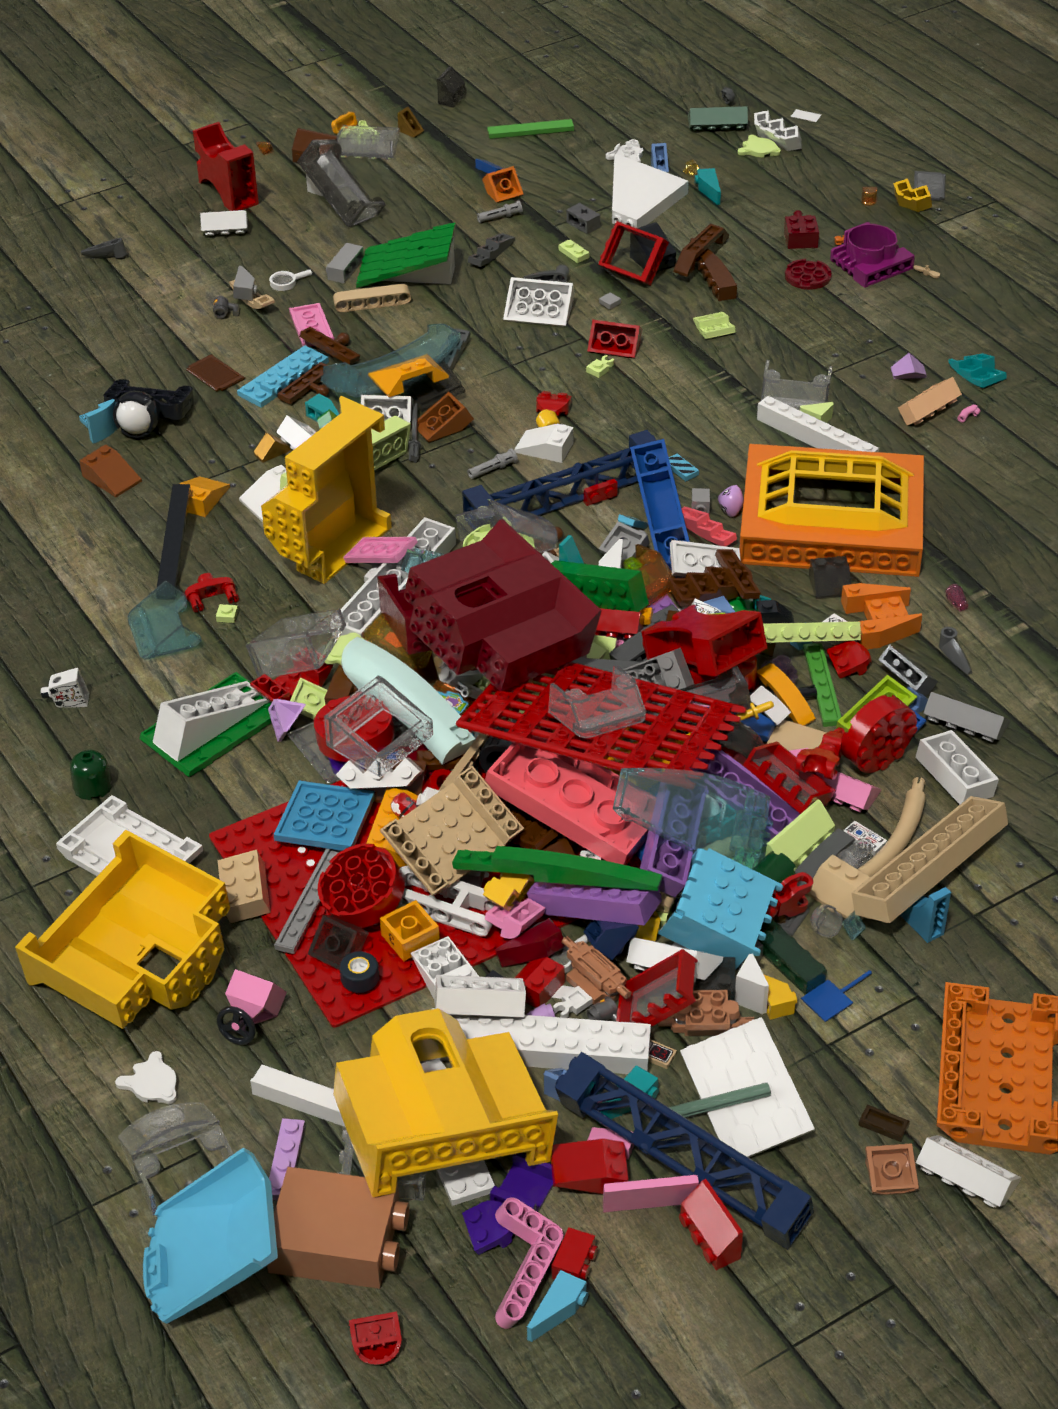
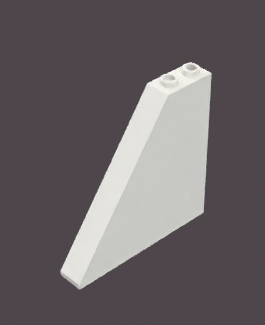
M617 153L614 154L613 224L618 221L634 228L643 227L688 194V180Z

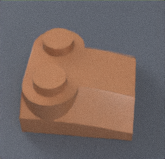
M912 1144L869 1146L865 1148V1164L868 1169L873 1194H905L919 1189Z

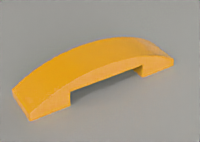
M772 663L757 670V676L766 687L769 686L781 702L791 711L789 716L794 723L806 726L816 720L803 695L782 670Z

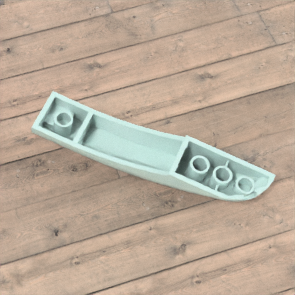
M356 637L345 646L341 664L346 676L362 694L384 701L390 707L392 715L406 725L442 765L466 753L476 738L468 730L456 726V721L461 716L426 680L401 660L367 640Z

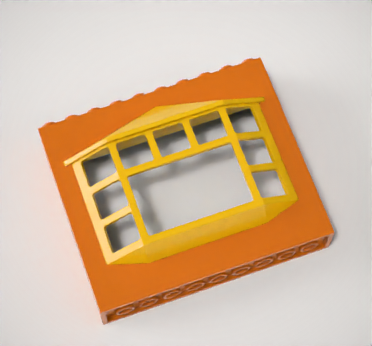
M749 444L739 548L741 563L747 565L919 577L923 551L924 455ZM789 478V486L767 494L768 485ZM795 478L875 483L874 509L793 503ZM881 485L899 493L900 502L881 493ZM788 495V502L786 504L766 510L767 501ZM880 501L899 510L900 520L881 510Z

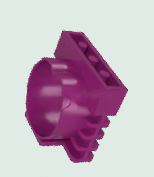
M870 222L845 230L844 243L832 248L830 256L832 262H836L838 267L842 266V270L847 271L849 275H853V280L864 288L913 269L915 255L904 247L899 248L896 233L893 230L881 225L871 224Z

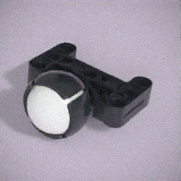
M126 379L116 380L103 395L104 402L112 399L115 400L113 420L117 428H122L121 432L134 438L147 436L154 431L160 416L172 420L182 419L194 404L193 388L191 386H181L176 391L130 386V381Z

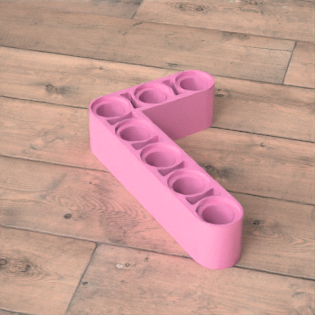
M516 1198L506 1199L495 1213L496 1220L500 1225L531 1244L495 1315L497 1324L504 1329L512 1328L524 1315L563 1239L561 1227ZM517 1292L521 1293L522 1296H523V1298H521V1297L517 1294ZM506 1311H509L512 1314L513 1318L510 1317Z

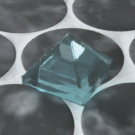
M855 911L842 922L851 940H854L866 928L860 916L855 915Z

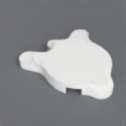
M632 139L627 141L626 145L620 146V143L617 144L613 151L606 153V159L613 160L614 154L617 153L640 162L643 148H640L638 140Z
M159 1051L152 1052L146 1062L135 1064L133 1066L135 1075L119 1076L115 1081L118 1089L130 1090L138 1099L148 1103V1100H157L158 1103L172 1104L177 1099L176 1074L170 1066L163 1063L162 1054Z

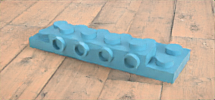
M304 345L238 389L237 394L239 397L262 408L277 398V393L319 362L327 364L329 357Z

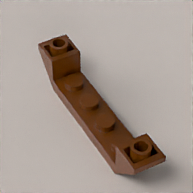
M710 223L682 249L673 272L680 276L688 277L694 271L695 259L714 242L723 244L729 238L727 231L723 227Z

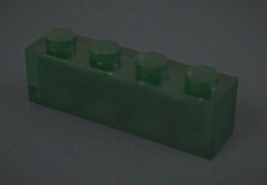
M773 920L771 923L763 922L760 931L766 934V938L764 941L759 940L763 944V956L790 982L806 995L826 981L827 970L822 963L814 959L808 950L801 947L794 937L788 935L780 924L775 923Z

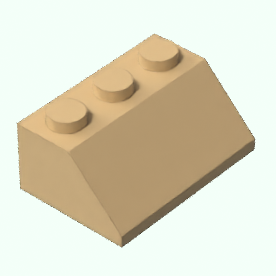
M832 854L819 867L813 878L812 890L806 895L857 925L864 917L855 915L851 893L870 877Z

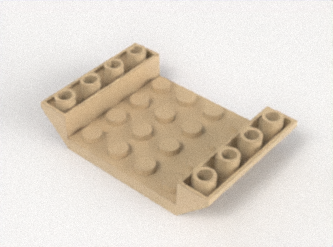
M470 766L460 773L450 785L401 819H394L381 828L380 832L433 896L445 891L472 871L453 869L452 861L458 850L494 852L497 846H506L524 827L476 769Z

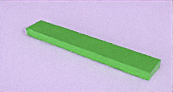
M572 119L487 127L489 139L574 131Z
M822 643L803 644L811 682L817 689V696L815 698L823 727L837 726L841 713Z

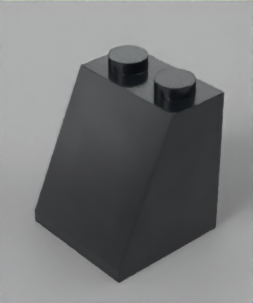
M657 222L637 228L662 237L669 242ZM630 233V258L644 269L656 242ZM670 242L657 272L676 265V251Z

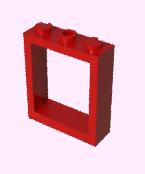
M616 221L614 228L611 230L610 238L606 241L605 249L600 256L601 259L598 265L651 286L669 242L662 237ZM624 231L656 242L642 276L610 265Z

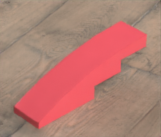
M685 506L681 508L686 528L698 536L720 546H728L737 540L736 533L724 530L722 523L710 520L709 513Z

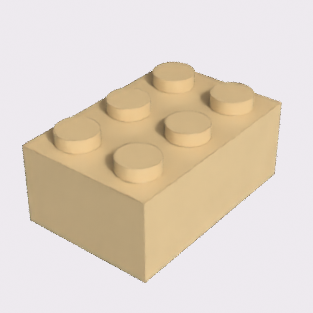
M258 850L218 860L219 879L225 882L230 910L226 915L229 922L234 923L270 913L265 863Z

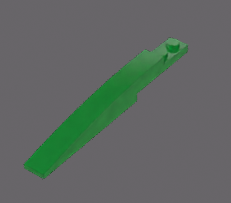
M497 846L494 852L458 850L452 861L453 869L529 874L534 876V882L658 891L663 879L662 874L609 861L565 853Z

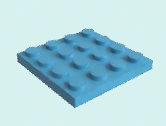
M298 781L275 830L274 841L341 851L354 846L374 802L375 791Z

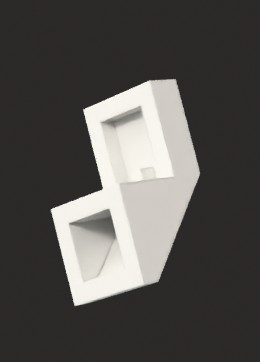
M762 685L747 698L751 703L753 702L754 706L772 701L774 707L763 713L776 726L791 713L775 695Z

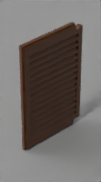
M212 354L189 365L186 371L216 392L223 391L245 379L244 376Z

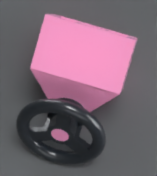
M235 969L225 993L231 1006L221 1009L217 1015V1026L220 1033L234 1044L245 1045L250 1043L256 1034L255 1024L277 1017L287 992L270 981ZM227 1013H233L232 1021L224 1024V1016ZM228 1031L238 1032L244 1038L234 1037Z

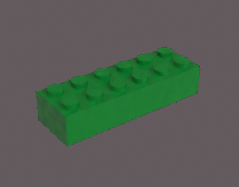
M557 560L551 563L601 609L639 612L649 604L642 572L639 570Z

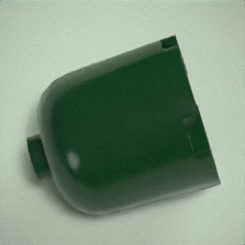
M84 750L73 757L70 762L72 787L76 796L84 800H92V797L99 795L104 797L112 788V778L104 755L96 750Z
M774 851L766 855L752 869L780 884L787 877L796 874L794 871L796 866L791 859L783 853L777 855Z

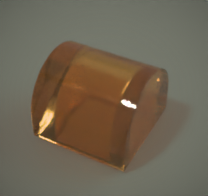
M862 187V204L867 206L876 204L877 187Z

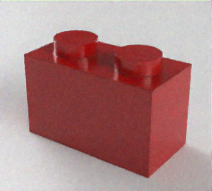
M568 1227L552 1264V1279H556L560 1270L577 1278L587 1279L590 1270L589 1262L595 1259L598 1251V1246H595V1235Z

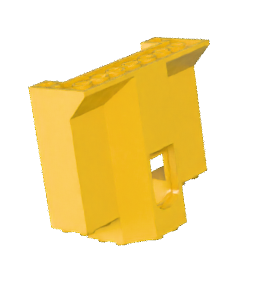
M343 396L339 397L341 414L285 456L288 485L261 505L264 534L277 552L283 557L296 562L297 571L323 584L349 564L345 563L343 557L363 537H381L392 528L391 514L377 508L371 429L380 433L385 430L384 414Z
M125 830L112 843L116 857L37 940L36 935L28 932L15 946L27 984L36 985L44 983L122 1029L134 1020L136 1014L148 1004L150 998L171 1010L186 1007L198 998L200 991L211 983L225 949L220 926L217 922L226 916L230 910L225 882L128 830ZM154 947L180 961L165 979L139 966L140 962Z
M439 1008L395 1016L372 1035L370 1057L336 1063L333 1095L372 1197L395 1193L397 1177L521 1152H526L525 1160L528 1166L550 1162L558 1113L557 1111L545 1109L509 1032L466 1039L459 1021ZM442 1057L449 1058L452 1068L424 1073L420 1061Z

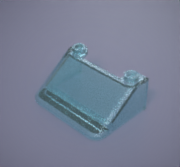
M167 581L159 585L128 614V622L139 655L143 659L190 649L202 641L198 633L192 632L183 626L178 613L185 611L187 608L186 595Z

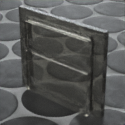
M441 358L435 360V362L449 375V378L433 382L426 374H422L403 381V388L413 398L414 403H418V408L421 412L431 408L448 392L454 397L466 392L460 380Z

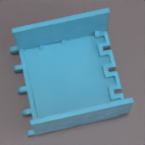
M698 848L692 855L688 881L685 884L676 912L662 926L658 934L688 949L722 956L723 961L720 965L735 971L749 954L753 953L755 956H760L761 950L755 947L757 939L764 941L766 938V934L760 930L763 922L771 923L772 917L766 914L769 905L777 906L778 900L773 898L772 894L774 890L782 891L783 885L710 848L707 851Z

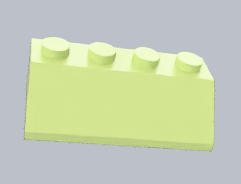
M817 799L767 843L765 856L771 851H774L777 855L783 853L795 864V871L809 854L834 832L835 824L822 802Z

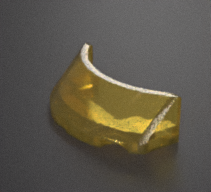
M383 613L364 630V640L389 652L410 668L427 667L432 650L408 655L386 621Z

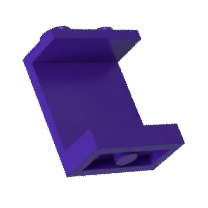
M526 1153L512 1154L513 1165L500 1188L496 1186L492 1188L490 1200L504 1203L508 1198H516L539 1212L553 1187L551 1163L547 1162L528 1166L525 1160Z

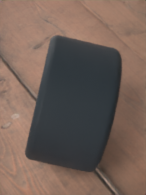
M358 951L350 953L342 959L340 963V978L344 988L354 993H364L377 985L379 981L378 962L373 955Z

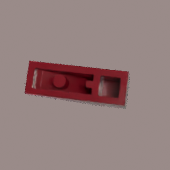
M547 919L496 948L495 952L500 966L505 967L548 957L566 946L562 943L563 935L561 930L550 919Z

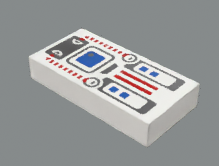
M856 821L843 830L855 838L853 842L855 845L873 856L887 842L886 839Z

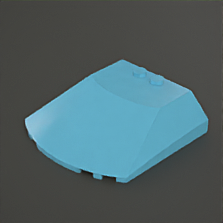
M246 1148L240 1149L157 1207L154 1215L158 1218L155 1227L149 1228L148 1236L151 1237L150 1246L145 1248L143 1259V1281L146 1297L151 1299L152 1305L150 1307L152 1311L157 1313L159 1319L167 1324L238 1285L278 1258L271 1181L252 1152Z

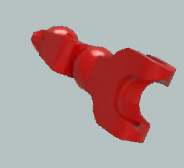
M838 727L834 731L827 732L823 735L821 744L814 749L801 750L796 758L795 771L802 773L818 772L824 775L823 778L834 780L838 773L835 767H838L843 756L841 740L845 732L844 729Z
M805 872L787 877L781 883L783 885L782 891L774 890L772 897L778 900L777 906L769 905L766 914L772 918L776 915L778 917L781 915L793 917L806 911L809 901L804 895L812 890L813 878ZM800 881H804L807 883L801 886H797V883Z

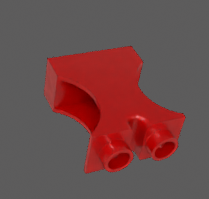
M220 122L193 130L195 151L200 156V159L197 161L199 183L210 181L216 187L224 206L229 211L244 210L258 205L253 151L245 144L234 147L227 139Z
M693 604L674 614L671 621H660L641 631L643 637L642 644L647 660L681 648L686 663L697 666L698 674L716 677L767 649L761 612L742 610L727 614H703L698 612L696 605Z

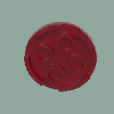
M799 259L787 265L785 279L790 285L800 289H819L831 281L832 271L827 264L819 260L814 262Z

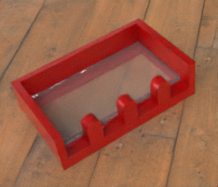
M776 741L753 748L743 766L801 814L817 799L824 806H827L836 790L815 772L802 773L795 771L797 757Z
M681 949L626 981L624 986L632 994L628 999H625L619 993L616 1022L651 1024L652 1027L695 1003L693 985L695 963L698 960L684 949Z

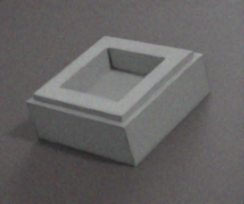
M610 292L599 298V303L608 309H612L621 304V298Z

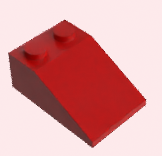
M595 1139L553 1145L551 1167L553 1186L603 1194L605 1184L629 1181L624 1142Z

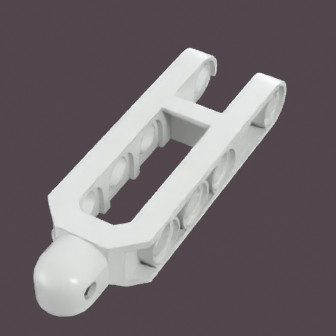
M408 866L400 867L404 874L405 886L413 885L429 892ZM458 880L445 891L439 893L444 898L455 899L452 904L405 888L401 901L396 908H401L417 900L420 905L422 904L427 907H423V909L434 921L478 936H486L492 927V923L485 920V915L468 910V907L471 906L482 911H489L496 905L483 896L484 888Z

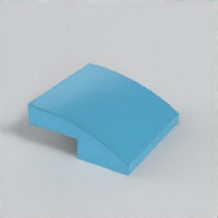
M114 399L98 404L99 409L86 413L90 441L93 444L107 438L118 429L113 420Z

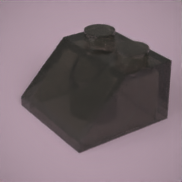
M449 66L437 78L438 104L453 108L466 95L465 81L452 66Z
M846 556L810 559L808 576L815 598L841 597L843 585L851 584L850 568Z
M322 915L308 955L340 970V963L345 956L353 952L362 951L369 932L333 915Z

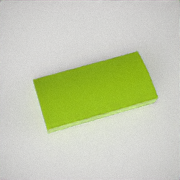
M886 675L837 721L836 729L840 727L848 733L852 725L850 721L864 705L879 696L886 695L887 697H892L894 695L908 707L917 699V696L892 677Z

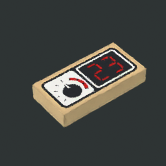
M650 1039L648 1062L668 1069L677 1054V1050Z

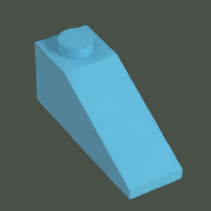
M560 1270L527 1326L528 1341L532 1342L574 1315L580 1305H585L588 1298L586 1281Z

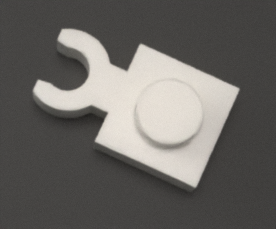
M577 986L562 996V1002H558L553 1006L554 1014L558 1011H563L560 1013V1018H568L570 1012L577 1015L593 1004V998Z

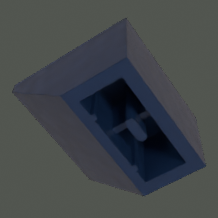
M592 920L584 930V934L594 948L613 960L615 956L621 954L627 941L636 935L639 927L635 924Z

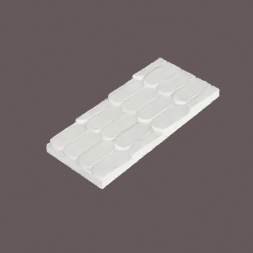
M762 1017L680 1050L701 1099L765 1082L769 1084L771 1095L707 1111L718 1139L749 1158L815 1130Z

